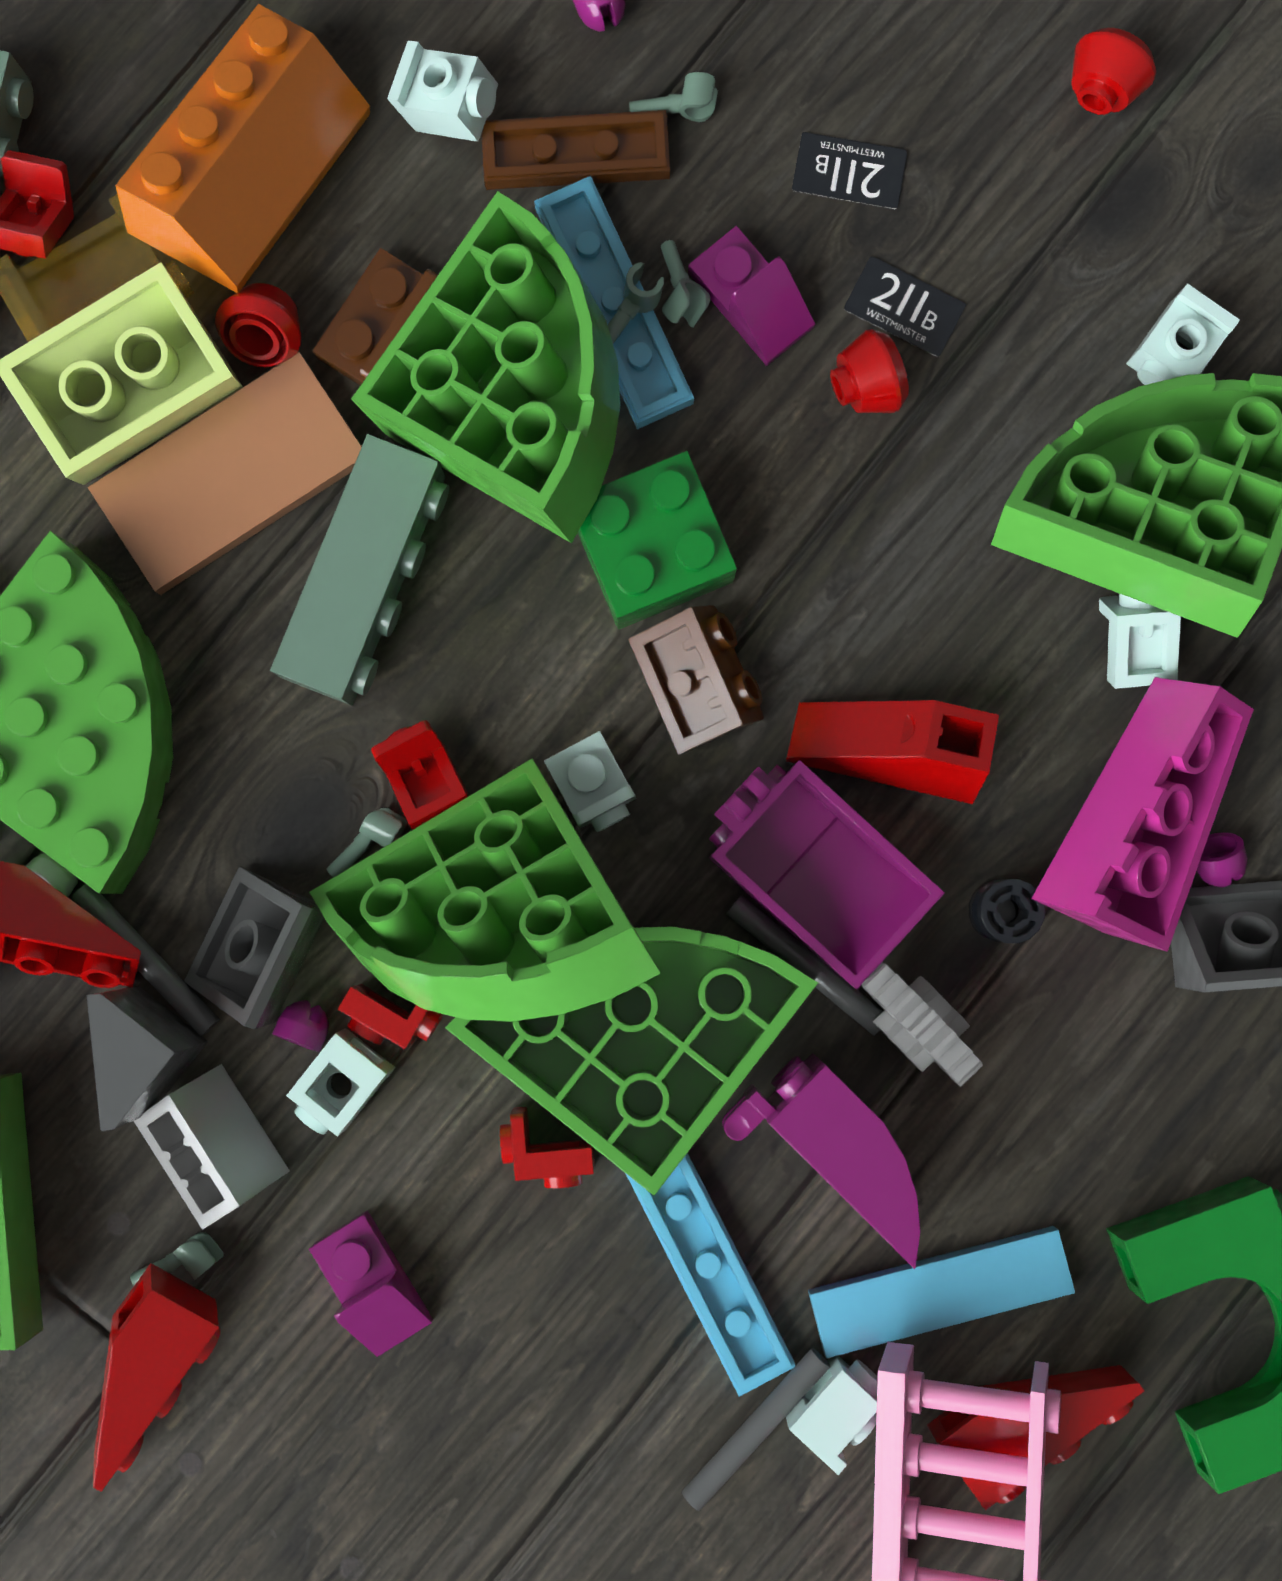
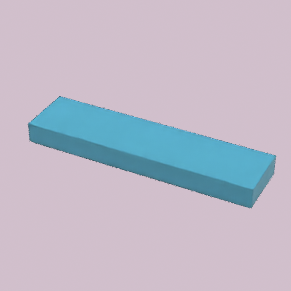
M589 176L539 198L534 203L542 224L569 256L594 297L608 325L624 300L626 275L633 265L592 177ZM639 280L638 283H637V285H635V286H636L638 289L644 291V289H643V287H642V285H641V283H640V280ZM654 311L638 312L613 343L618 360L619 391L637 429L694 404V396Z
M689 1154L685 1155L654 1196L626 1174L738 1396L740 1397L796 1366L794 1359Z
M1054 1226L916 1261L915 1269L908 1263L809 1289L808 1293L823 1352L826 1358L1074 1294L1075 1290L1059 1230Z

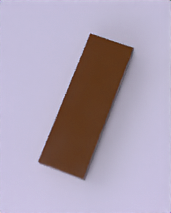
M666 110L486 120L481 133L486 190L571 185L589 176L592 177L594 184L670 179Z

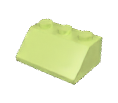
M162 262L0 359V377L66 478L82 485L107 472L243 388L213 338Z

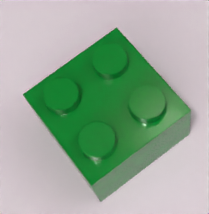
M688 451L602 485L597 500L578 531L582 545L618 630L733 583L737 571L735 562Z

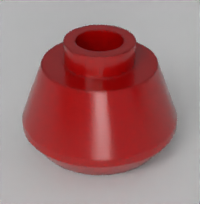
M1101 28L1084 35L1076 45L1071 85L1077 95L1079 104L1091 113L1106 115L1110 112L1124 110L1144 93L1155 80L1156 67L1152 52L1140 38L1132 33L1118 28Z
M266 283L247 285L239 293H235L224 300L216 313L215 325L222 342L236 358L247 364L257 367L277 366L295 356L299 351L301 330L297 307L291 297L276 286Z
M874 329L865 330L837 355V368L830 371L831 384L839 403L842 406L850 404L857 413H895L900 410L909 394L906 370L895 343L888 334Z

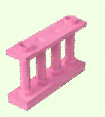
M887 1342L878 1368L872 1581H1004L920 1567L918 1559L908 1557V1539L917 1540L918 1533L1024 1550L1023 1581H1048L1040 1579L1046 1432L1059 1433L1061 1391L1048 1389L1049 1363L1035 1361L1031 1394L927 1380L925 1379L924 1372L913 1371L914 1345ZM922 1407L1029 1422L1028 1458L923 1442L922 1435L911 1433L912 1413L921 1414ZM921 1470L1026 1486V1520L1022 1521L921 1505L920 1497L909 1496L910 1476L919 1477Z

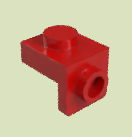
M8 150L1 158L6 190L0 197V249L14 252L20 256H35L46 259L74 219L67 166L62 161Z
M427 720L420 721L413 726L401 728L392 733L388 739L371 748L375 761L386 774L408 824L413 830L469 796L446 747Z
M363 984L350 987L338 1008L339 1011L351 1017L347 1026L359 1036L378 1045H381L384 1038L403 1049L411 1046L417 1037L427 1042L444 1014L426 1010L417 1005L410 1013Z
M527 1106L513 1108L510 1114V1124L500 1125L502 1163H514L515 1181L544 1179L545 1188H568L583 1184L582 1175L594 1174V1147L584 1139L530 1144Z

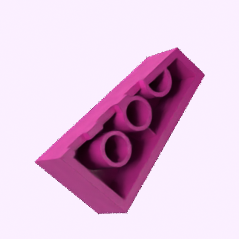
M1155 677L1031 899L1105 934L1168 952L1254 709L1220 686Z

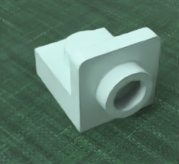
M1120 593L1118 596L1099 598V611L1109 620L1107 681L1117 689L1149 686L1155 677L1178 680L1181 616Z
M600 731L544 760L580 829L592 823L596 832H600L630 815L625 804L635 800L636 796Z

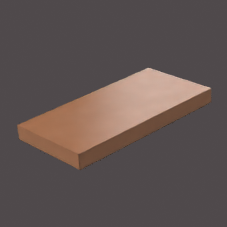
M298 352L292 358L280 363L87 488L153 590L162 595L350 474L361 450V445L300 352Z

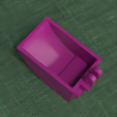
M800 760L787 772L778 764L768 775L760 767H757L714 814L723 824L709 838L717 848L708 858L794 937L856 990L944 894L935 883Z
M813 1053L804 1062L798 1056H795L775 1075L771 1084L776 1090L768 1099L751 1084L743 1092L744 1095L723 1116L722 1125L726 1135L735 1141L743 1140L765 1118L769 1125L915 1269L920 1239L917 1194L906 1159L885 1123Z

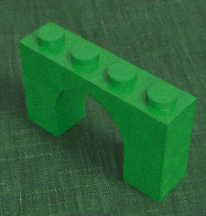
M1247 1176L1106 1228L1129 1290L1147 1304L1220 1278H1244L1254 1281L1261 1288L1271 1306L1275 1325L1273 1346L1264 1366L1251 1380L1242 1386L1174 1412L1197 1473L1218 1494L1282 1471V1194L1277 1189L1272 1190L1271 1186Z

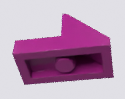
M737 226L688 264V274L709 293L713 304L766 366L815 326V322L782 258L778 256L768 263Z
M368 1210L318 1240L309 1248L310 1253L342 1304L334 1315L335 1319L376 1357L433 1322L432 1316Z

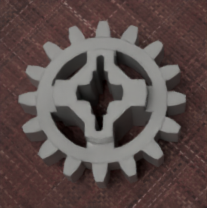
M882 962L862 983V987L884 1009L873 1023L920 1071L923 1072L932 1062H935L961 1087L983 1066L982 1062L973 1054V1051L959 1038L970 1025L922 976H919L908 986L899 975L895 974Z

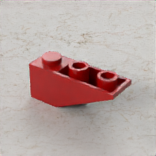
M936 700L799 702L786 762L796 763L800 760L808 767L973 804L990 772L999 715Z
M0 861V962L13 964L19 970L32 975H49L55 972L81 977L84 982L101 988H113L118 985L133 987L141 956V951L26 866Z
M150 1263L112 1316L94 1451L93 1488L100 1492L103 1491L117 1470L123 1473L132 1465L142 1447L145 1430L155 1416L163 1418L169 1413L180 1395L182 1378L194 1362L202 1364L209 1357L221 1333L216 1299Z
M1121 1365L1048 1376V1389L1061 1391L1059 1433L1046 1432L1045 1466L1048 1463L1059 1464L1069 1459L1080 1448L1081 1439L1100 1424H1113L1129 1413L1134 1405L1133 1400L1142 1394L1144 1389ZM1032 1378L978 1387L1031 1394ZM945 1411L927 1424L938 1445L1028 1458L1029 1422ZM962 1477L985 1511L996 1502L1005 1504L1014 1500L1027 1488L1026 1486Z

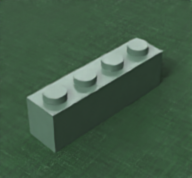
M366 435L270 669L271 672L287 681L353 706L357 693L363 696L368 693L378 669V660L372 657L381 635L389 637L392 634L401 613L402 602L396 600L405 576L411 579L415 577L422 563L426 544L420 541L428 519L438 520L448 498L449 485L443 483L445 475L438 461L372 435Z

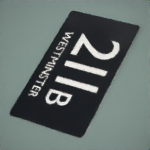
M803 132L792 190L896 209L899 203L907 151Z
M871 256L851 292L844 310L939 357L966 304Z

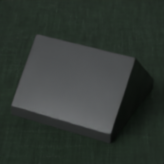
M239 867L184 982L245 1027L258 1029L275 1023L324 920V916L315 901L254 872Z
M1282 881L1232 884L1224 888L1216 886L1190 888L1171 941L1175 987L1199 992H1216L1282 986Z
M140 986L87 995L101 1131L114 1130L139 1119L146 1110L166 1096L208 1043L204 1037H200L194 1029Z

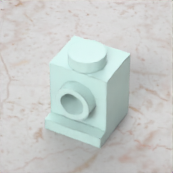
M407 41L387 99L416 132L478 142L485 121L493 112L498 83L476 56L427 50L419 42Z
M1187 283L1169 303L1126 364L1137 371V376L1144 385L1184 375L1201 374L1225 338L1240 320ZM1176 340H1177L1178 342H1180L1181 344H1183L1184 346H1186V347H1187L1188 349H1190V350H1186V349L1181 348V347L1177 344Z
M344 1029L334 1034L286 1096L298 1105L294 1113L309 1128L323 1135L330 1130L333 1134L339 1136L349 1127L396 1067L348 1029ZM335 1073H343L350 1078L352 1088L348 1095L341 1096L332 1090L331 1079Z
M834 1356L828 1359L831 1367L788 1413L786 1420L789 1430L839 1475L847 1466L842 1450L849 1443L853 1446L860 1444L876 1425L878 1377L858 1359L849 1366L840 1356Z

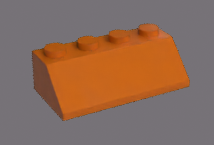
M258 4L115 185L127 233L228 289L239 293L369 117L370 105L314 33Z

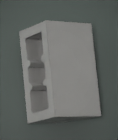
M222 1064L170 1093L146 1110L139 1119L134 1120V1123L202 1230L251 1199L290 1171Z

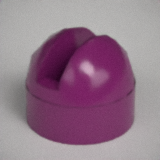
M573 0L577 13L584 24L598 32L605 31L603 18L609 16L611 23L615 27L621 22L625 14V0Z
M1223 832L1209 835L1197 868V873L1204 882L1211 886L1224 888L1229 886L1232 880L1238 881L1243 877L1247 866V855L1243 839L1233 833Z
M301 1000L290 1004L284 1009L277 1020L272 1035L320 1053L328 1034L329 1021L322 1007L316 1005L311 1008L309 1001Z

